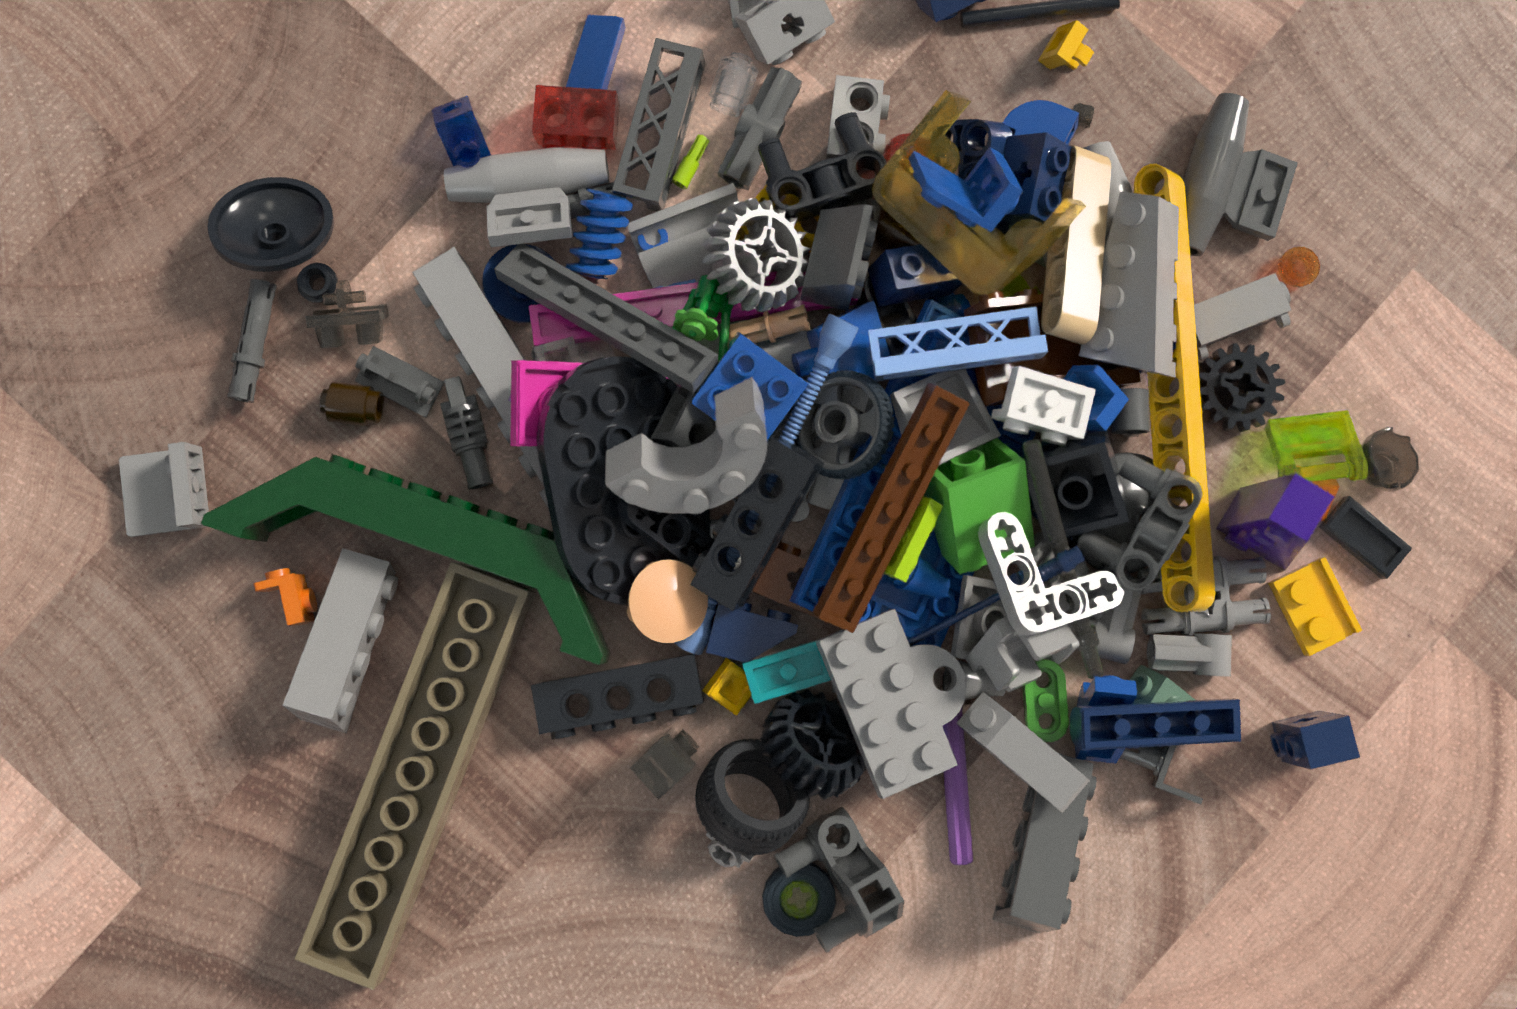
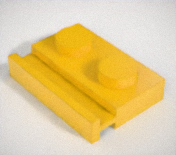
M1326 557L1318 558L1307 565H1303L1268 582L1304 656H1311L1346 639V637L1354 633L1363 631Z

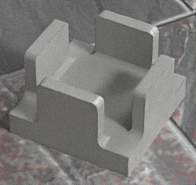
M1060 593L1058 604L1061 610L1066 613L1070 606ZM1044 606L1024 612L1027 620L1047 614ZM1006 617L993 623L965 659L973 672L984 668L998 691L1005 689L1011 692L1037 680L1042 675L1034 660L1039 661L1051 655L1055 662L1059 664L1065 661L1079 647V642L1067 624L1032 636H1024L1018 634L1012 628Z

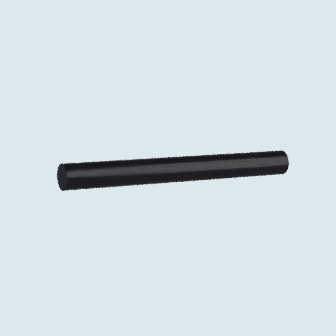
M1053 0L964 11L960 14L962 28L1113 10L1119 9L1120 0Z

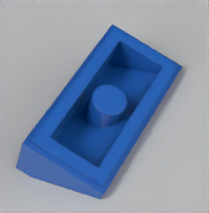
M587 15L565 87L566 91L604 102L626 29L624 18L618 16Z

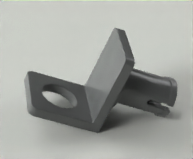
M1177 745L1137 747L1138 753L1125 749L1119 759H1124L1153 770L1155 777L1152 786L1202 804L1203 798L1163 783Z

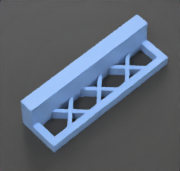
M1036 307L868 330L875 381L1041 359L1048 352L1046 336L1040 335ZM1028 319L1030 337L1009 340L1001 334L1009 321ZM1003 322L997 330L989 325L991 323ZM979 325L992 335L987 343L967 346L959 340L967 327ZM960 328V330L957 332L955 336L951 334L949 331H947L949 329ZM937 331L951 341L945 349L924 351L917 345L927 332ZM918 334L913 342L905 337L906 335ZM896 337L908 346L903 355L881 358L878 339Z

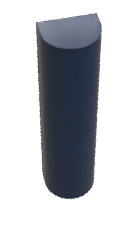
M1240 699L1077 706L1072 709L1070 714V734L1074 746L1082 751L1240 742Z

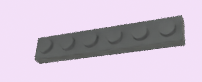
M518 244L494 268L498 280L692 393L695 392L718 364L717 353L525 244Z

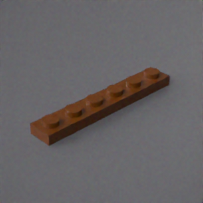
M928 382L812 612L818 619L854 633L970 404L969 402Z

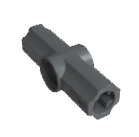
M771 67L753 104L749 103L743 111L734 133L735 139L718 171V176L728 184L734 183L736 188L749 191L763 163L758 152V145L768 139H780L786 123L785 118L802 86V81L796 78L793 73L783 68Z

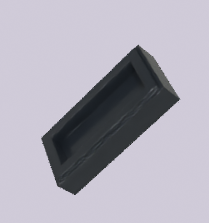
M1345 496L1319 527L1380 579H1388L1412 550L1411 546L1351 496Z

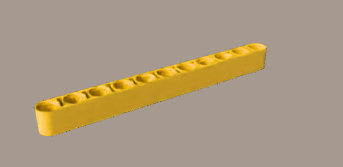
M1148 164L1138 171L1134 179V193L1159 196L1179 207L1178 261L1174 262V282L1177 283V300H1174L1173 324L1176 325V347L1172 355V362L1176 363L1175 378L1179 380V389L1171 396L1169 387L1175 378L1147 372L1153 464L1163 471L1167 468L1173 471L1177 463L1183 459L1185 463L1183 475L1196 479L1202 488L1203 495L1198 508L1188 523L1189 527L1169 560L1165 561L1161 568L1164 601L1172 610L1177 612H1201L1207 610L1215 600V581L1186 193L1184 181L1178 174L1159 164ZM1164 179L1162 189L1155 194L1157 183ZM1180 418L1182 430L1177 437H1174L1172 426ZM1179 484L1171 487L1170 498L1178 506L1184 500L1187 502V505H1190L1193 502V493L1189 487ZM1188 542L1191 546V556L1185 562L1181 556V548L1184 543ZM1189 583L1193 586L1195 592L1191 603H1188L1184 597V589Z

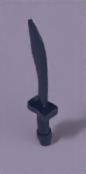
M1077 546L1069 550L1065 549L1057 553L1056 557L1039 565L1037 569L1042 582L1063 572L1067 573L1075 569L1076 565L1084 562L1085 559ZM1023 571L1016 572L1008 576L1012 583L1021 585L1024 580ZM997 592L907 639L909 645L912 646L1001 600L999 593Z

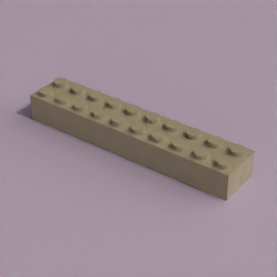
M450 563L294 960L374 990L386 978L536 592L463 564Z

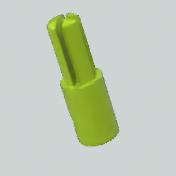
M698 134L688 154L683 157L671 180L679 188H688L699 167V161L709 143V139L704 135Z

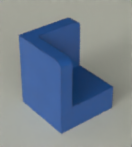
M1098 365L1072 366L1063 378V380L1096 390L1086 430L1106 431L1129 400Z

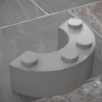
M753 377L715 395L716 429L712 435L701 443L688 447H667L654 443L641 433L607 450L605 485L629 504L662 513L699 514L707 509L724 504L741 494L750 486L761 471L767 453L764 403L759 387Z

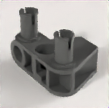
M843 807L819 816L814 823L806 827L805 838L774 854L775 860L786 878L818 859L823 863L845 904V912L820 927L813 929L819 943L827 953L856 934L867 938L903 915L904 899L888 869L867 847L854 821ZM832 825L835 828H841L842 831L840 841L837 844L833 842L827 843L826 836L829 834L828 828ZM866 885L875 887V892L863 899L858 892L859 889Z

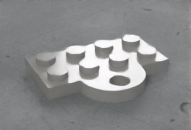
M889 609L859 622L854 633L842 629L815 641L878 798L885 799L958 765L942 726L950 722L959 713L965 700L967 686L964 671L951 653L934 645L910 646L895 609ZM943 666L951 673L952 680L947 689L940 691L933 683V674L939 667Z

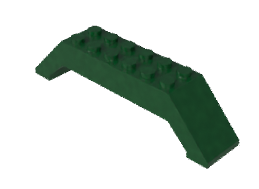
M331 454L329 461L314 457L204 514L201 525L238 538L267 542L271 532L311 514L321 512L537 588L563 640L559 651L598 665L607 663L611 654L584 589L573 580L559 556L553 531L531 523H527L525 530L517 528L518 519L488 509L486 516L478 514L479 505L449 495L447 502L440 501L442 492L411 481L407 489L403 488L404 479L372 467L368 475L364 474L365 465L335 454Z

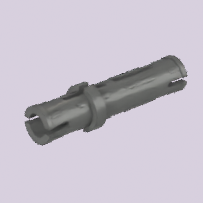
M259 279L250 280L249 295L245 307L237 352L232 353L231 358L234 367L227 394L229 399L254 403L259 371L265 365V359L262 356L272 303L277 285Z

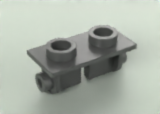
M375 346L372 347L369 355L362 353L355 365L360 370L355 382L365 386H372L374 391H381L386 398L426 418L445 384L444 381Z

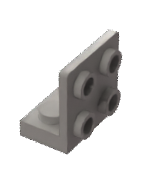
M187 442L168 444L167 451L122 456L119 458L126 533L128 536L137 537L207 527L201 525L204 514L209 512L202 447Z

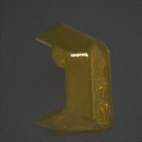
M945 90L878 173L873 182V195L876 202L972 292L981 295L993 294L1000 291L1039 260L1087 205L1081 200L1065 198L1043 224L1031 219L1021 220L1015 223L1004 235L996 227L992 232L978 224L975 228L969 227L959 220L954 213L955 211L943 205L942 208H937L927 202L921 195L922 189L919 182L912 175L914 171L908 158L913 151H916L954 174L959 165L960 154L957 146L944 134L971 103L966 96Z

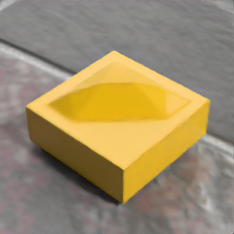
M728 658L723 661L702 690L706 695L736 716L752 696L744 670Z

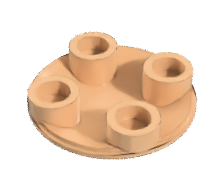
M677 560L650 562L636 576L631 585L627 616L637 629L651 640L661 643L682 641L691 636L700 627L705 618L708 607V595L690 585L696 573L686 563Z

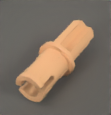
M805 305L773 314L765 311L762 317L731 324L729 340L731 341L736 333L740 332L753 343L770 340L771 343H776V338L802 331H810V323L807 321L808 315Z

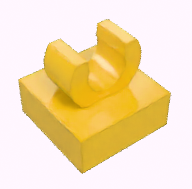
M1077 20L1057 27L1038 61L1049 70L1063 65L1076 70L1079 63L1084 67L1087 66L1094 52L1090 47L1081 42L1089 29Z

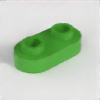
M1045 659L1035 660L1041 672H1045L1048 675L1049 682L1045 687H1039L1036 684V680L1022 686L1025 725L1044 742H1054L1065 735L1069 725L1066 678L1063 669L1057 663ZM1043 713L1050 714L1052 718L1051 725L1047 728H1042L1039 725V717Z

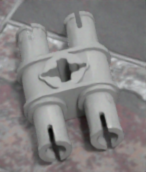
M1215 556L1213 558L1215 600L1207 610L1201 612H1177L1169 607L1142 609V620L1159 619L1158 622L1142 623L1144 633L1151 635L1153 633L1180 631L1183 635L1192 636L1197 632L1221 630L1223 633H1228L1234 629V626L1270 623L1271 613H1253L1254 610L1270 609L1267 598L1231 601L1229 595L1230 585L1265 583L1267 572L1249 573L1250 569L1266 568L1263 558L1256 557L1254 559L1227 561L1224 557ZM1139 568L1137 572L1138 579L1149 575V568ZM1161 569L1155 577V581L1147 588L1142 589L1141 594L1163 592ZM1189 583L1184 589V597L1188 603H1191L1195 592L1193 586Z

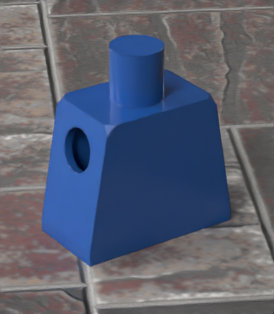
M871 301L857 305L836 316L859 327L850 348L837 359L833 369L827 372L828 374L836 371L850 370L860 372L875 380L868 330L881 329L882 326L875 302ZM824 323L807 331L810 349L792 354V364L799 377L810 375V372H813L812 368L816 367L814 359L818 352L820 331ZM878 339L881 358L890 357L886 339Z

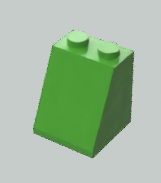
M996 438L938 466L923 496L943 505L937 518L934 532L942 556L959 574L979 570L982 566L988 564L979 542L978 531L983 521L997 513L1006 512L1017 518L1022 526L1029 547H1035L1025 460ZM1004 529L994 530L996 538L1003 537L1004 539L1007 537ZM1011 549L1007 552H1002V558H1005L1013 554L1014 550Z

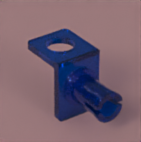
M464 96L431 110L434 125L452 166L473 167L480 158L491 155L475 117L469 96ZM454 109H458L457 111H454V112H452V113L446 114V113H448L449 111H452V110H454Z

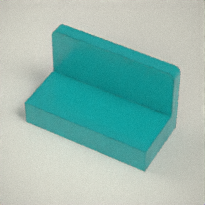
M816 640L742 663L754 704L831 681L815 642Z

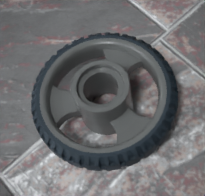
M842 370L832 372L826 377L824 376L825 381H822L823 385L819 386L821 389L817 391L816 400L812 401L814 404L810 406L809 414L805 415L807 418L803 420L804 425H801L802 429L799 430L800 433L797 435L795 444L825 462L819 472L820 475L844 480L856 478L863 473H867L873 468V465H877L883 458L882 455H885L886 450L889 448L888 443L892 440L894 432L892 431V428H894V417L892 416L894 412L890 398L877 381L860 372ZM855 386L863 390L870 397L873 408L866 412L861 408L843 403L841 400L842 387ZM821 405L815 416L814 426L817 435L824 442L818 448H815L812 438V422L817 407ZM846 418L845 428L841 432V423ZM870 435L873 437L867 449L858 458L849 463L840 464L839 457L843 447L850 449L858 448L868 440Z

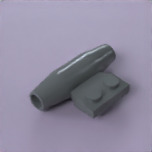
M1221 93L1217 96L1195 139L1183 178L1186 193L1190 256L1203 255L1222 216L1226 218L1234 229L1267 241L1275 238L1296 171L1297 162L1266 150L1243 152L1249 101L1237 94Z

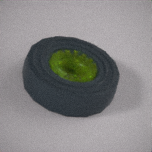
M814 863L801 868L788 878L784 876L779 867L776 868L766 880L762 894L764 912L770 923L782 933L795 937L814 934V928L820 927L832 918L836 905L835 887L824 870ZM800 887L802 893H810L811 897L805 900L806 907L798 909L796 903H788L787 899L793 896L792 890L794 888Z

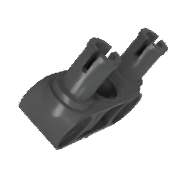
M1130 453L1118 475L1151 493L1150 498L1155 500L1154 503L1150 504L1130 538L1131 542L1129 544L1123 542L1121 545L1094 530L1083 533L1076 546L1088 555L1108 565L1107 570L1117 576L1123 586L1131 590H1142L1154 581L1165 561H1168L1189 527L1188 523L1198 508L1203 495L1199 482L1193 477L1183 475L1176 470L1172 471L1168 468L1163 471ZM1179 484L1189 487L1193 493V502L1188 506L1182 507L1174 504L1170 498L1171 487ZM1134 558L1145 561L1149 567V575L1139 579L1133 577L1127 570L1128 561Z

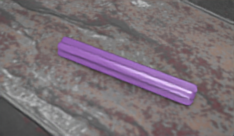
M962 708L950 722L942 726L958 764L944 771L949 856L951 863L954 865H967L973 862L964 730L957 724L963 716Z

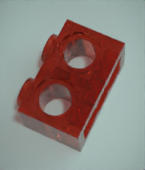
M536 85L532 134L537 144L542 145L544 149L553 147H581L582 149H603L605 152L606 149L616 150L620 109L617 91ZM554 114L566 116L564 123L560 126L551 127L547 125L548 119ZM593 117H603L606 119V123L600 129L592 130L586 127L587 122Z

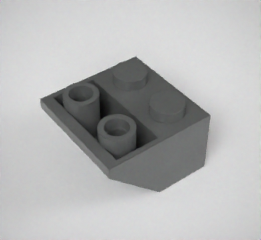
M863 204L820 211L803 283L802 301L848 311L852 298L860 300L869 264L867 261L869 260L878 225L877 222L870 221L873 206Z

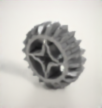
M750 198L744 202L737 201L729 205L727 210L724 209L719 212L715 217V222L706 229L710 237L705 239L701 245L710 252L709 255L704 257L702 263L711 265L713 269L706 279H717L720 283L716 293L723 294L728 292V304L736 305L741 302L742 311L756 309L757 312H765L771 308L777 309L784 306L788 300L795 298L799 294L797 288L803 286L805 276L802 273L807 271L808 262L803 259V256L807 255L811 248L801 244V239L804 238L806 232H796L794 226L797 218L791 217L786 219L785 210L773 209L771 200H763L759 203L756 198ZM741 226H750L749 234L745 235L744 240H735ZM770 270H777L773 283L770 286H764L765 277L769 276Z

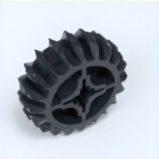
M808 689L800 694L793 692L781 701H778L764 719L762 725L764 729L760 740L765 744L762 754L772 758L769 769H778L780 771V782L789 780L793 783V792L803 788L808 798L818 794L823 800H826L833 795L839 797L845 794L850 787L853 788L861 780V775L867 768L844 711L838 706L837 698L828 701L823 692L813 695Z

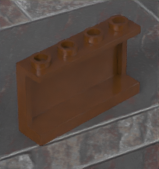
M1036 288L1021 290L1013 293V297L1004 298L1003 292L987 293L978 297L979 303L964 310V316L966 317L1036 307L1040 335L1046 336L1048 352L1041 359L975 368L980 398L985 407L1003 405L1012 367L1017 366L1063 379L1072 366L1098 365L1120 389L1141 382L1139 370L1122 368L1121 366L1080 357L1079 353L1082 344L1044 333L1041 328L1044 294H1038ZM1028 319L1009 321L1001 334L1009 340L1030 337ZM1003 322L991 323L989 325L997 330ZM979 325L967 327L970 345L987 343L992 337L991 334Z

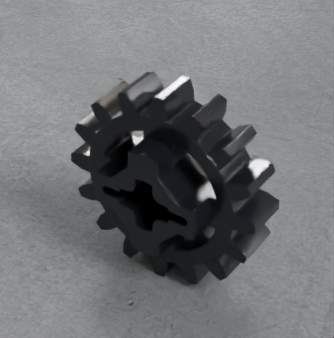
M1238 343L1228 346L1227 353L1222 348H1219L1212 352L1214 360L1207 358L1200 363L1201 367L1206 371V373H1199L1200 384H1202L1200 393L1204 400V403L1201 404L1202 412L1209 410L1212 413L1208 420L1210 424L1223 420V431L1232 430L1235 424H1237L1239 432L1250 430L1251 424L1255 428L1266 424L1264 416L1270 418L1278 413L1271 404L1284 400L1285 396L1277 393L1276 388L1285 384V379H1275L1273 374L1280 368L1279 364L1268 366L1266 361L1269 353L1266 351L1255 356V346L1252 344L1244 347L1242 352ZM1235 362V366L1231 367L1230 373H1217L1224 364ZM1239 381L1238 388L1233 386L1232 383ZM1239 388L1244 390L1245 393L1238 395ZM1247 403H1259L1252 412L1242 414V411L1247 407Z

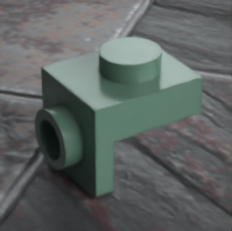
M1140 665L1130 678V680L1136 681L1137 697L1133 704L1195 700L1168 677L1143 665Z

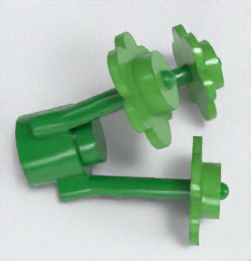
M702 275L697 288L691 289L684 308L676 311V319L672 328L694 341H701L703 339L714 341L718 337L716 329L718 323L712 318L717 317L720 312L719 363L728 350L730 317L734 305L728 304V292L723 294L716 293L717 287L720 284L717 279H706L708 275Z

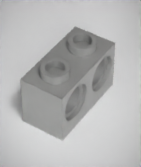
M836 75L826 159L837 158L846 153L834 123L838 117L849 112L857 113L868 144H873L878 152L882 155L884 154L886 134L878 133L880 119L887 120L890 95H883L884 80ZM856 98H863L870 103L871 107L865 111H859L854 109L850 102Z

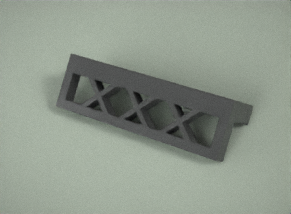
M659 38L655 39L612 188L614 194L644 201L648 210L658 212L665 209L672 184L671 180L675 174L706 65L702 49ZM665 52L683 57L680 69L664 77L659 68L662 53ZM657 74L660 81L654 84L655 77ZM676 82V85H675V88H674V91H673V90L671 89V87H670V84ZM665 88L671 98L670 105L667 109L653 115L648 106L649 98ZM646 112L649 116V119L643 122L644 115ZM665 119V123L662 130L659 125V122ZM655 126L660 135L659 144L643 154L637 144L638 136L643 131ZM634 150H636L639 157L632 160ZM655 157L651 168L647 161ZM644 164L649 173L646 189L641 190L626 186L625 181L628 172Z

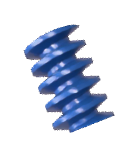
M586 189L594 197L593 199L581 200L580 205L588 209L590 214L577 216L576 218L578 222L586 226V231L573 232L572 235L583 244L582 247L569 249V252L579 258L578 263H567L565 267L574 273L587 277L608 279L606 275H614L618 271V267L609 260L619 259L622 254L621 250L612 244L625 241V235L616 228L629 225L628 218L619 212L632 210L633 204L618 195Z

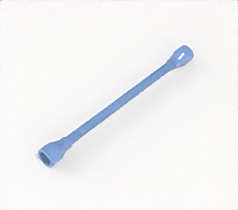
M832 314L828 315L820 331L818 352L814 359L816 367L812 368L813 372H810L811 377H808V381H806L809 385L801 394L802 396L798 398L799 401H796L797 406L793 407L792 415L789 416L790 420L786 422L788 425L784 426L785 430H782L780 437L793 444L795 443L797 435L800 433L799 430L802 429L801 425H804L803 420L807 418L805 415L809 414L810 406L814 404L812 401L816 400L817 391L821 389L819 386H822V381H825L824 376L828 375L827 372L833 369L837 359L850 348L859 327ZM774 473L768 477L766 482L769 492L772 491L771 487H774V483L777 481L776 478L779 477ZM753 510L746 517V523L750 530L754 529L753 525H756L755 520H758V516H760ZM730 546L727 550L726 558L728 563L735 567L741 555L736 548ZM708 596L707 612L702 624L691 636L682 641L675 642L678 647L692 654H703L710 638L712 619L717 611L715 604H718V602Z

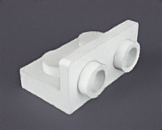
M1021 366L1012 367L1002 409L993 410L991 418L1004 422L1003 429L1007 431L1028 434L1029 430L1042 433L1041 440L1044 442L1065 446L1067 440L1084 439L1096 390Z

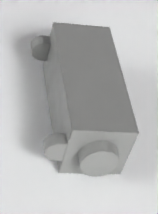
M1276 273L1194 305L1198 360L1208 358L1209 354L1206 346L1274 319L1280 328L1290 325L1291 321L1288 312L1291 311L1289 305L1291 301L1290 293L1287 286L1282 281H1279Z

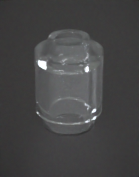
M737 52L721 58L709 96L712 98L710 102L712 109L727 116H740L742 109H745L748 105L759 72L753 65V59Z

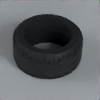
M759 739L737 740L722 747L715 753L702 772L695 792L697 814H699V819L702 821V825L706 827L705 830L710 833V836L714 837L716 842H720V845H725L727 849H732L733 852L738 851L739 854H752L753 856L773 852L787 843L804 822L810 804V798L807 797L803 788L793 792V783L789 780L780 782V771L778 769H769L772 758L762 754L765 744ZM745 774L763 782L772 791L777 800L779 819L760 820L742 812L732 802L727 793L725 776Z

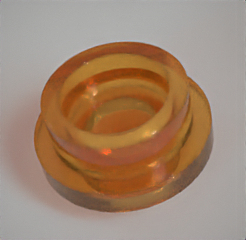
M1293 247L1281 256L1278 263L1279 275L1290 286H1307L1319 274V259L1312 250L1306 247ZM1296 260L1304 262L1306 266L1305 272H1300L1296 269Z

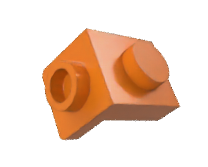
M283 568L265 573L266 580L253 583L257 592L280 590L287 626L303 625L315 621L313 612L317 611V600L312 588L307 587L304 574H291L290 568Z

